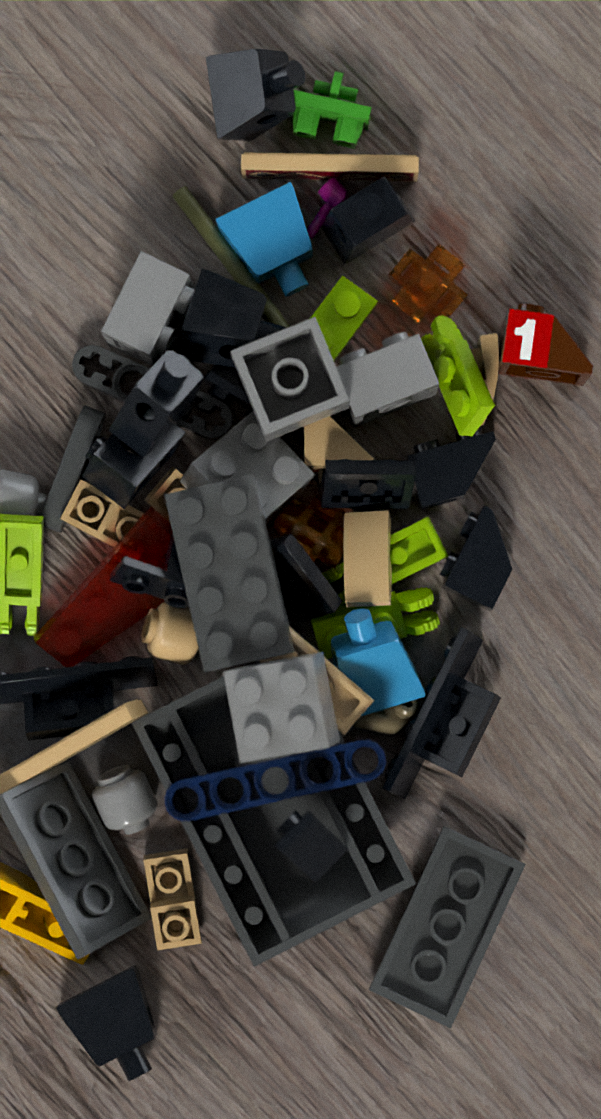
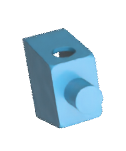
M291 182L215 219L221 234L258 283H262L275 276L285 297L291 296L309 285L299 264L313 257V249Z
M364 608L355 609L347 613L344 620L348 632L334 636L331 639L333 665L375 700L362 716L426 697L416 668L393 623L386 620L374 624L370 611Z

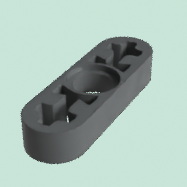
M88 406L82 408L41 516H44V527L62 533L67 523L60 520V517L80 479H84L82 476L90 462L85 455L93 443L100 437L106 413Z

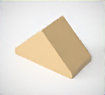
M330 416L304 426V463L310 470L324 468L325 460H374Z

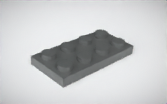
M255 474L164 494L204 672L295 652Z
M69 761L0 794V814L77 960L152 919Z
M443 826L369 990L451 1028L526 864Z

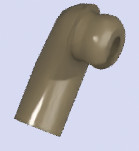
M416 699L361 716L353 726L385 734H395L417 716L419 702Z

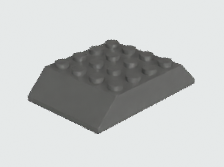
M258 660V661L250 662V663H248V664H246V665L256 664V663H261V662ZM224 676L131 722L166 792L173 783L180 780L305 753L300 752L240 763ZM339 730L338 733L340 742L334 744L333 746L345 744ZM316 757L308 763L307 775L312 782L323 784L332 778L334 773L333 765L327 758ZM351 758L353 768L359 772L353 758ZM271 767L264 773L262 783L268 792L279 794L287 788L289 777L282 768ZM227 777L220 782L218 794L224 802L229 804L236 803L242 798L244 787L237 778ZM365 782L192 821H181L254 967L416 884ZM182 787L174 795V805L182 813L194 812L199 804V797L192 788ZM295 810L301 816L309 810L348 848L316 883L275 846L281 838L276 830Z

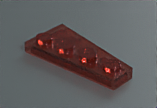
M151 506L33 637L35 643L64 667H73L144 618L151 608L157 609L160 604L164 603V599L146 593L135 594L128 592L122 585L109 581L111 572L124 556L163 569L170 537L173 535L170 521Z

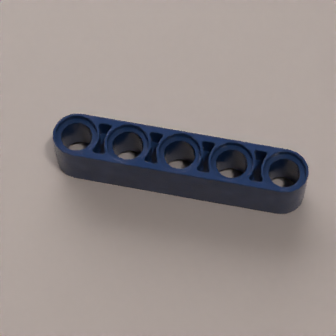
M359 740L184 779L173 783L167 789L164 797L165 807L174 819L192 821L367 782L377 778L383 772L386 764L385 754L377 743L370 740ZM361 747L371 748L378 757L376 768L368 774H361L352 766V755ZM316 757L327 758L333 765L334 773L332 778L323 784L312 782L307 775L308 763ZM271 767L282 768L289 777L287 788L279 794L268 792L262 783L264 773ZM234 777L242 783L244 794L238 802L229 804L220 798L218 786L224 778ZM182 787L192 788L199 797V804L192 813H182L174 805V795Z

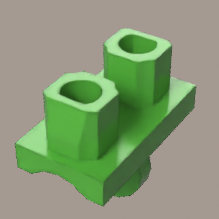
M335 71L332 83L315 80L313 93L329 97L298 90L293 91L296 105L293 115V135L307 139H316L320 119L337 123L333 137L334 144L355 149L363 129L368 130L371 107L339 100L344 99L356 102L358 89L342 86L344 73Z

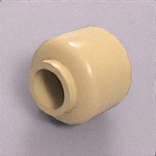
M164 602L157 609L151 608L143 625L141 642L147 644V650L152 657L186 665L194 659L197 653L200 654L190 608H176Z

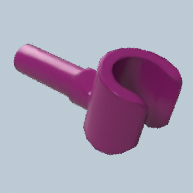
M336 178L330 179L318 191V194L326 203L320 208L307 228L308 235L312 239L323 225L330 210L348 199L347 190Z

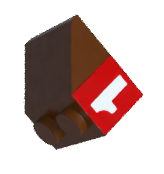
M518 304L517 309L509 308L502 326L498 374L583 386L592 375L593 365L556 316L545 314L544 307L534 304Z

